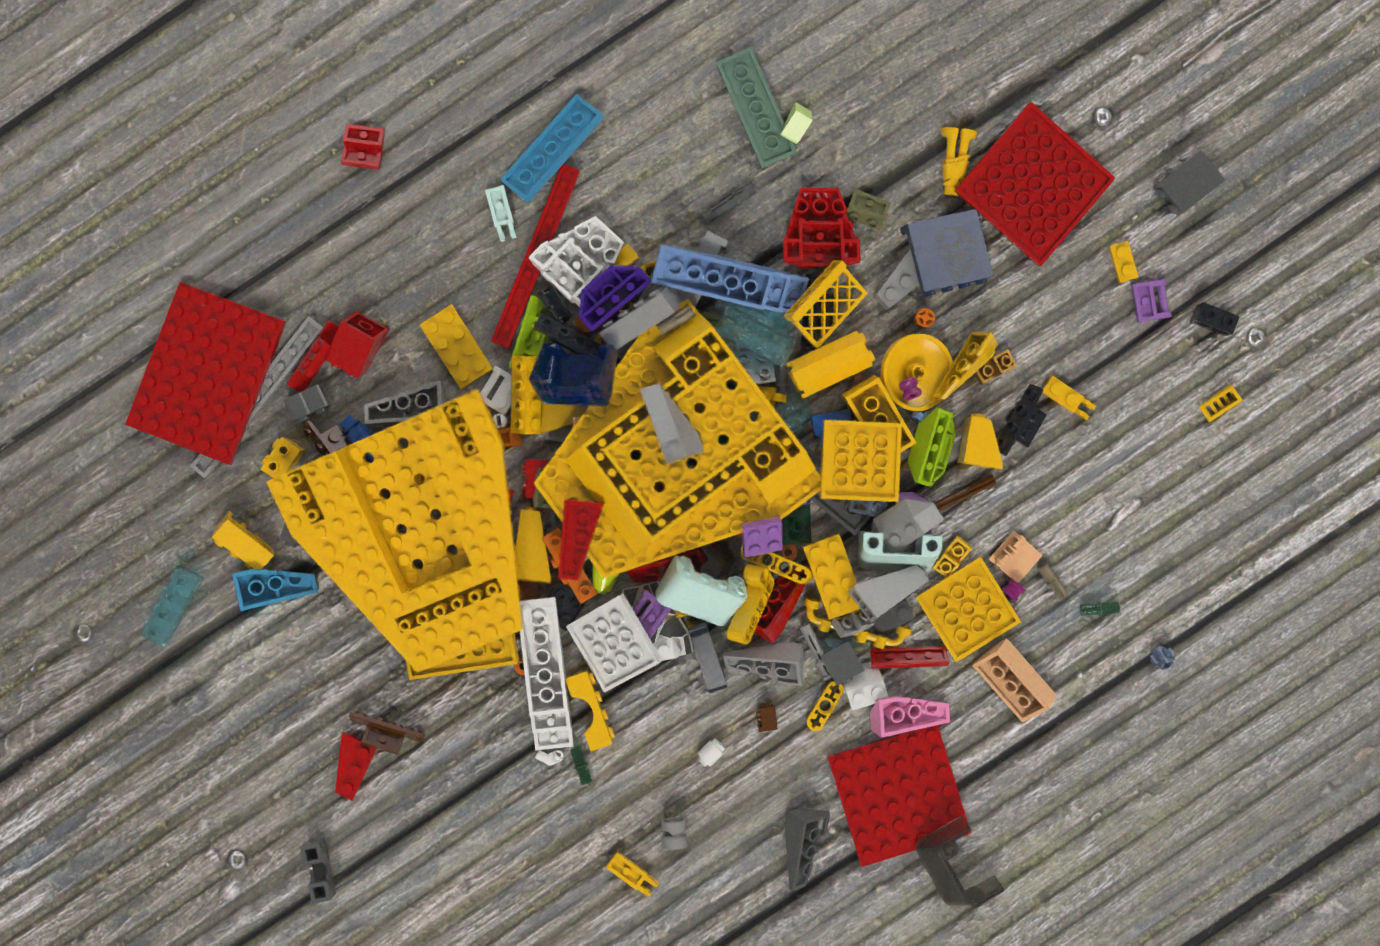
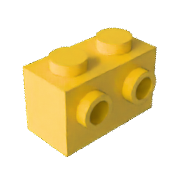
M286 437L278 438L272 446L273 451L271 454L266 455L261 463L263 466L260 470L273 478L293 470L305 449Z

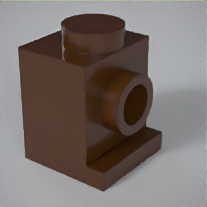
M770 702L759 703V711H756L757 723H761V725H758V731L778 730L775 705L770 704Z

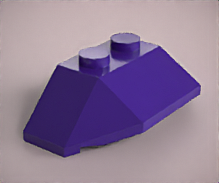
M611 265L581 290L580 319L591 332L635 299L651 283V280L639 266Z

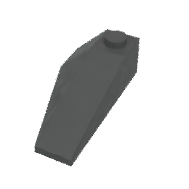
M800 807L787 813L785 838L789 889L791 891L806 886L813 868L812 859L815 853H819L821 848L818 846L821 836L826 835L830 818V812Z

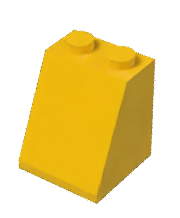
M978 413L965 417L957 463L1002 469L1003 463L991 419H986V415Z

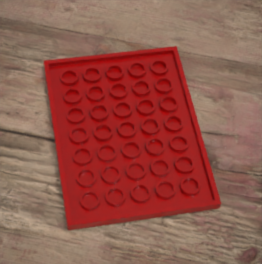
M179 282L125 425L225 464L232 465L286 321Z

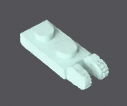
M504 185L486 189L487 200L500 241H505V234L501 227L505 225L509 226L512 239L517 238Z

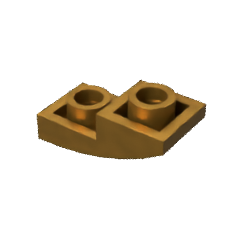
M1009 349L990 358L974 375L979 384L983 385L1016 367L1017 364Z

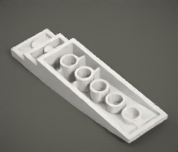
M556 598L521 600L520 605L524 628L520 631L535 750L574 746Z

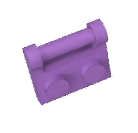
M1166 279L1131 285L1137 323L1172 317L1171 311L1168 309L1165 291ZM1153 287H1157L1161 313H1157Z
M643 589L641 592L642 596L632 609L637 616L647 600L652 601L639 619L645 632L651 639L671 611V608L661 605L656 600V596Z

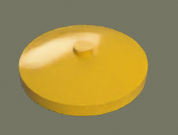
M909 334L895 341L885 353L880 371L881 382L893 403L911 411H923L939 404L942 399H936L933 395L953 363L951 355L941 341L930 335ZM908 378H916L918 381L917 386L921 389L922 394L915 399L904 400L903 391L899 388L900 382Z

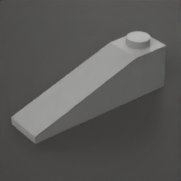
M659 383L640 390L666 464L704 452L698 432Z
M782 642L725 652L723 654L725 668L745 674L750 672L760 675V678H774L780 684L802 686L803 644Z

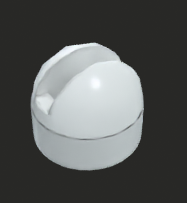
M501 413L495 414L492 418L496 428L499 429L506 427L508 423L507 417ZM497 416H500L501 426H498Z

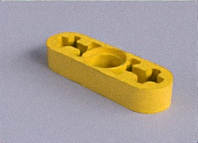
M834 680L827 683L806 719L810 730L819 731L823 728L844 692L842 684L838 685L839 692L833 693L832 697L835 700L832 701L825 694L830 695L832 692L830 686H835L836 683ZM823 700L830 702V708L826 711L820 709V703ZM818 710L821 714L825 715V717L823 718L820 715L818 719L820 724H815L814 726H812V722L810 720L816 719L818 713H816L815 711Z

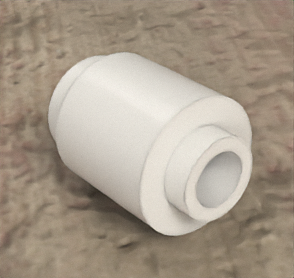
M714 738L698 752L699 757L697 759L705 767L707 765L711 767L724 754L723 751L726 748L719 740Z

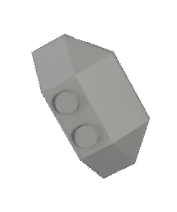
M905 498L873 519L871 533H883V553H895L942 522L944 517L932 502ZM871 537L870 545L872 548H876L879 543L878 539Z

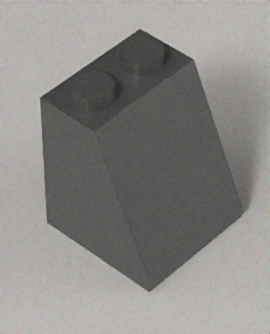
M1200 150L1187 158L1153 187L1156 195L1168 204L1167 208L1169 211L1179 216L1226 179L1203 151Z

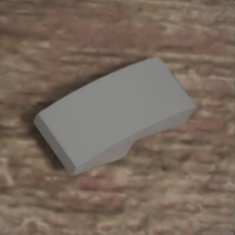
M859 609L850 612L848 616L834 618L831 624L840 638L874 626L875 621L871 623L863 611Z

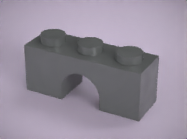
M325 838L306 841L300 849L304 866L308 865L311 880L308 888L311 902L315 904L329 901L336 895Z

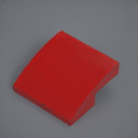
M346 124L341 164L344 166L380 170L385 129Z

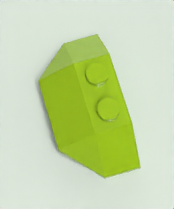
M936 408L918 424L914 437L916 444L911 447L908 463L916 483L932 487L934 482L945 473L956 436L953 413Z

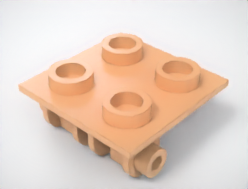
M1013 530L989 560L1006 575L1019 583L1043 555L1030 545L1022 535Z

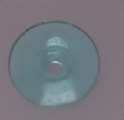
M797 393L787 394L786 403L779 402L777 406L778 415L790 431L804 429L810 422L811 407L806 398L801 399V395Z

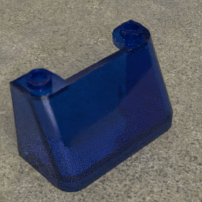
M544 343L529 376V381L540 400L547 404L607 406L612 397L617 351L614 345H601L597 351L598 355L566 354L561 345L557 343Z

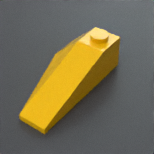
M973 331L970 333L933 395L934 398L945 400L993 357L998 343L992 333Z

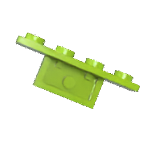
M531 295L527 304L526 313L521 323V329L516 339L512 356L530 355L539 356L543 359L549 337L533 328L540 317L543 307L541 300L537 296ZM512 357L510 358L509 369H512Z

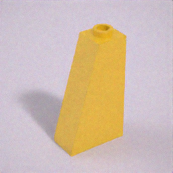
M526 507V510L521 509L515 548L518 571L517 580L552 584L547 546L542 540V537L545 536L542 514L535 507Z

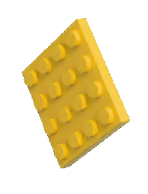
M823 420L820 499L898 502L902 423Z
M980 556L915 596L955 662L960 661L1021 623Z

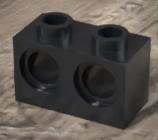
M1203 302L1196 305L1190 323L1222 336L1233 335L1240 316Z

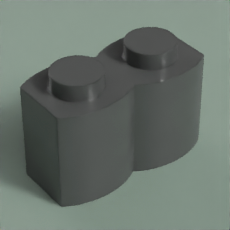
M320 384L284 400L292 420L299 421V423L310 420V416L314 413L321 415L327 412V408L331 406L324 388Z

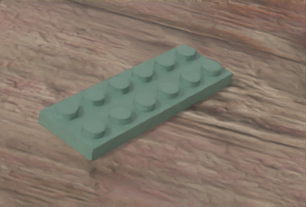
M747 48L716 62V66L761 169L796 155L797 151L793 142L780 135L785 123L752 48Z

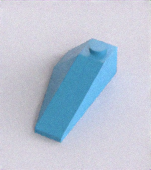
M249 569L232 573L240 611L318 593L314 573Z

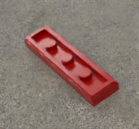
M946 646L870 649L871 669L949 665Z

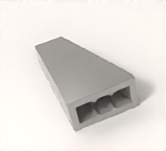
M918 565L858 583L848 593L872 623L923 586L929 579L926 572Z

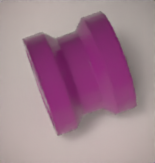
M908 378L900 382L899 388L903 391L904 400H912L922 394L921 389L917 386L918 381L916 378Z
M1012 578L1009 580V584L1001 589L1014 602H1017L1018 596L1026 591Z

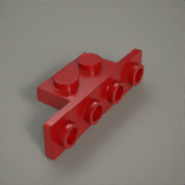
M331 321L326 323L288 380V386L298 392L307 389L325 362L339 326Z

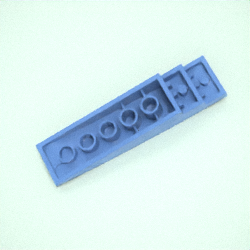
M661 244L651 283L761 310L768 309L781 313V311L787 312L806 291L809 278L752 263Z

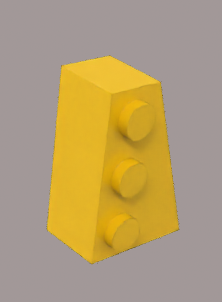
M228 511L214 527L212 534L214 543L219 547L224 546L227 548L229 554L235 559L240 558L244 561V565L248 569L262 570L274 556V550L258 535H253L249 532L244 523L239 524L231 518L234 514Z

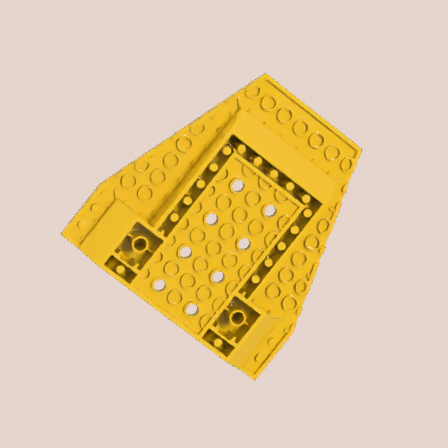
M688 298L680 304L675 313L690 306L694 316L679 324L680 327L676 326L664 333V335L654 325L637 337L597 396H595L587 410L568 434L565 441L558 448L553 458L534 482L562 522L565 499L604 503L587 554L603 578L742 533L743 523L777 516L783 519L820 491L821 476L816 471L805 449L714 327L698 313ZM728 380H734L737 383L735 390H728L726 388ZM659 383L698 432L704 452L666 464L640 390ZM697 403H702L705 406V411L701 414L694 411V406ZM756 411L760 414L758 422L750 420L749 414ZM724 434L729 438L727 445H720L717 439L720 435ZM633 450H639L642 453V457L640 460L634 461L631 459L630 453ZM694 458L697 461L696 468L689 469L686 466V460ZM658 481L665 484V490L661 493L654 490V484Z
M479 389L266 481L292 537L416 672L499 640L524 628L519 598L520 589L517 580L515 544L513 543L512 534L513 526L510 516L509 489L505 471L506 462L504 461L503 453L504 444ZM402 437L408 440L407 448H403L399 443ZM366 453H371L374 456L372 463L366 461ZM418 473L425 477L423 484L418 483L416 480ZM383 488L390 491L389 498L382 496L381 491ZM433 509H438L441 512L440 519L433 517ZM399 524H404L406 526V533L403 534L399 532ZM452 544L457 547V554L449 552V545ZM415 559H420L423 562L421 569L415 567Z

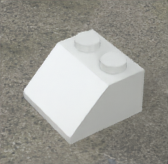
M871 661L862 663L865 671L854 676L853 680L849 679L843 683L852 711L875 704L879 699L888 698L879 668L871 669Z

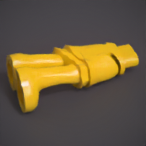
M941 128V135L947 138L945 160H942V178L944 182L942 186H945L944 195L959 196L954 190L966 176L967 166L970 162L968 161L970 155H967L970 141L977 136V131L960 130L958 157H955L959 128Z

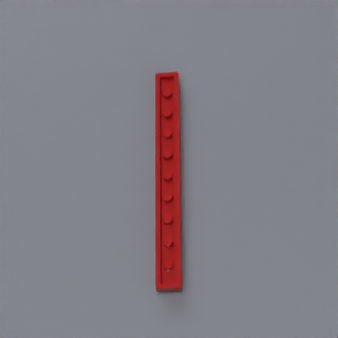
M565 164L561 166L491 339L492 343L510 349L540 274V270L533 265L529 256L542 243L554 239L580 175V170Z

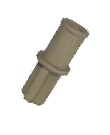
M687 306L657 323L656 326L661 334L664 335V333L674 327H680L679 324L693 317L694 312L690 306Z
M1048 563L1043 564L1037 569L1047 582L1046 585L1050 586L1060 600L1068 595V591L1059 580L1060 577L1055 575Z

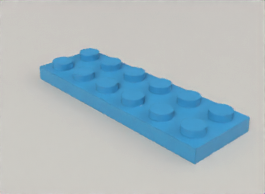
M576 94L500 180L528 204L605 117Z

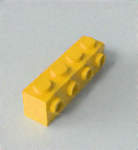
M512 356L511 433L540 434L542 357Z

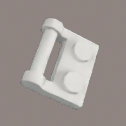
M495 365L492 369L493 373L480 393L486 405L506 415L511 407L512 375ZM499 376L505 377L492 400L486 398Z

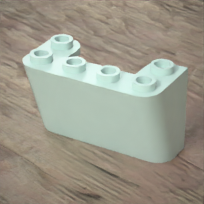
M859 531L857 561L863 569L899 571L918 565L927 572L931 570L941 553L942 536L935 534L922 535L916 539L915 553H883V533ZM871 537L878 539L879 543L876 548H872L870 545Z
M677 555L673 557L655 591L656 600L661 605L719 626H724L748 598L745 581L740 577H729L727 582L710 578L707 574L694 572L689 558Z

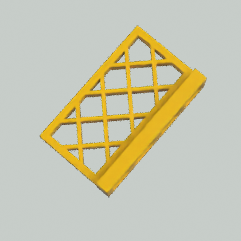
M833 260L783 315L795 325L816 349L823 344L867 295L865 289L846 269L847 265L841 260ZM842 273L846 276V285H838L839 276ZM828 288H834V299H826ZM838 288H846V299H838ZM851 288H856L860 292L855 299H850ZM838 301H846V309L843 313H838ZM816 302H821V313H813V305ZM826 302H834L833 313H826ZM821 315V327H813V316ZM826 315H833V324L830 327H825ZM803 316H809V327H803L799 323ZM813 329H821V337L817 342L813 338Z

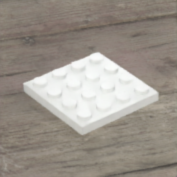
M623 593L566 626L604 692L662 662L661 657Z

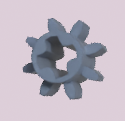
M1158 646L1152 650L1150 661L1154 668L1159 666L1161 670H1166L1173 666L1175 654L1171 648L1166 649L1164 646Z

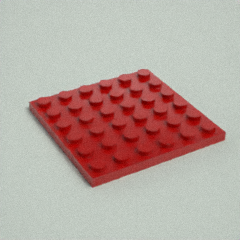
M1029 102L954 192L973 209H977V212L1038 267H1041L1116 178L1036 105Z
M938 725L900 733L827 756L861 867L971 834Z

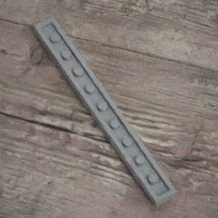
M310 316L307 317L270 364L246 429L308 352L310 346L324 328ZM199 454L190 467L203 478H208L220 461Z

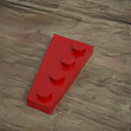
M564 500L558 579L579 580L604 503Z

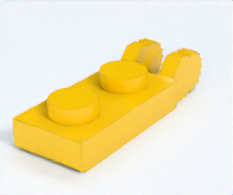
M1054 376L1050 377L1043 388L1044 395L1084 420H1088L1090 416L1078 409L1080 403L1090 410L1096 408L1093 403L1084 399V396Z
M616 851L606 865V869L648 897L652 895V892L649 888L642 885V882L646 880L654 887L659 885L656 879L648 875L645 870L619 851Z

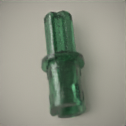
M1097 601V603L1080 604L1081 616H1102V614L1120 612L1118 602L1101 603Z
M581 746L571 748L570 752L575 764L574 769L577 770L580 784L585 785L592 782L593 780L587 767L588 762L585 761Z

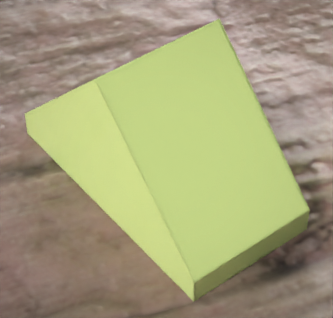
M795 102L780 135L797 144L813 120L812 111Z

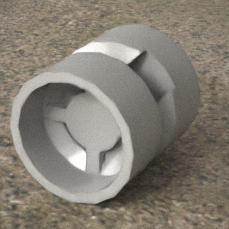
M682 817L662 819L661 830L665 833L662 836L663 849L678 850L686 848L687 835L684 834L686 831V819Z

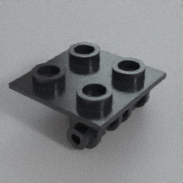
M557 582L546 598H556L559 627L567 631L566 626L575 620L587 601L580 604L573 590L563 585L562 582Z

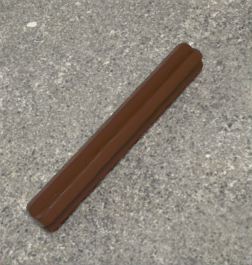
M990 475L934 502L939 511H942L996 485V480L993 475Z

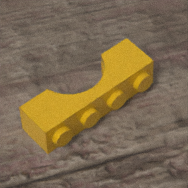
M586 669L567 676L565 680L571 697L585 700L593 711V722L584 733L590 751L613 744L615 733L613 728L607 724L606 720H609L606 709L601 707L600 702L603 700L600 691L595 690L594 684L596 679L593 672L590 673Z

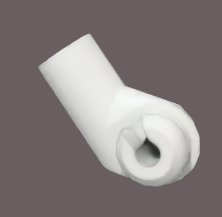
M538 750L535 759L549 766L561 762L564 758L561 750H555L548 754Z

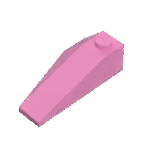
M899 696L879 699L870 711L871 730L882 738L949 723V704Z

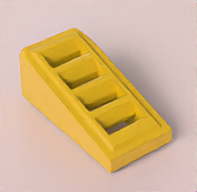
M1229 384L1198 407L1210 423L1243 400L1235 388ZM1228 392L1233 397L1232 401L1226 396ZM1220 397H1223L1227 404L1225 406L1220 401ZM1216 401L1221 409L1217 410L1213 402ZM1208 405L1214 411V414L1211 415L1206 408Z

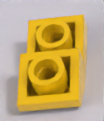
M957 535L932 568L945 578L950 576L972 550V546Z

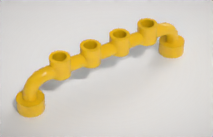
M805 597L803 605L806 606V615L810 622L819 625L818 629L823 632H829L830 629L835 630L831 620L814 615V609L818 610L820 601ZM904 625L896 627L895 633L898 636L895 639H890L880 634H873L866 630L853 634V636H855V641L866 643V640L874 642L873 646L884 649L885 645H900L905 637H910L912 629Z

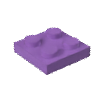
M780 516L742 524V543L745 558L782 550V521Z

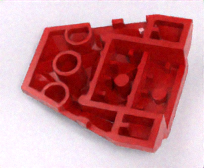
M800 188L783 241V262L796 265L797 268L826 269L833 260H841L846 265L861 262L860 241L855 236L852 221H849L846 213L847 208L839 188Z

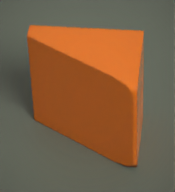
M511 427L497 429L504 447L522 446V434L511 433Z

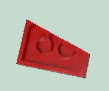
M344 731L341 735L335 793L353 801L377 749L361 744V739Z

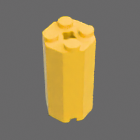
M852 332L785 364L786 368L791 367L788 373L797 392L802 391L803 393L800 396L801 399L873 366L872 362L875 361V357L871 350H867L865 346L867 340L862 332Z

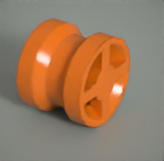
M928 308L919 310L914 316L915 325L921 329L928 328L935 321L934 312Z

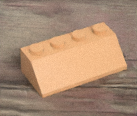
M1007 638L991 647L972 665L1022 723L1048 710L1057 697L1056 693Z

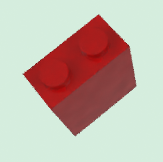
M356 311L340 322L325 360L330 362L333 367L346 371L349 376L359 379L369 369L390 329Z

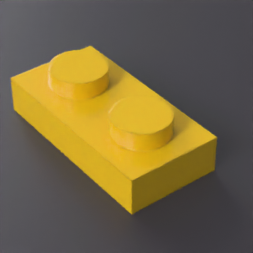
M1126 241L1109 246L1108 250L1118 284L1139 278L1129 242Z

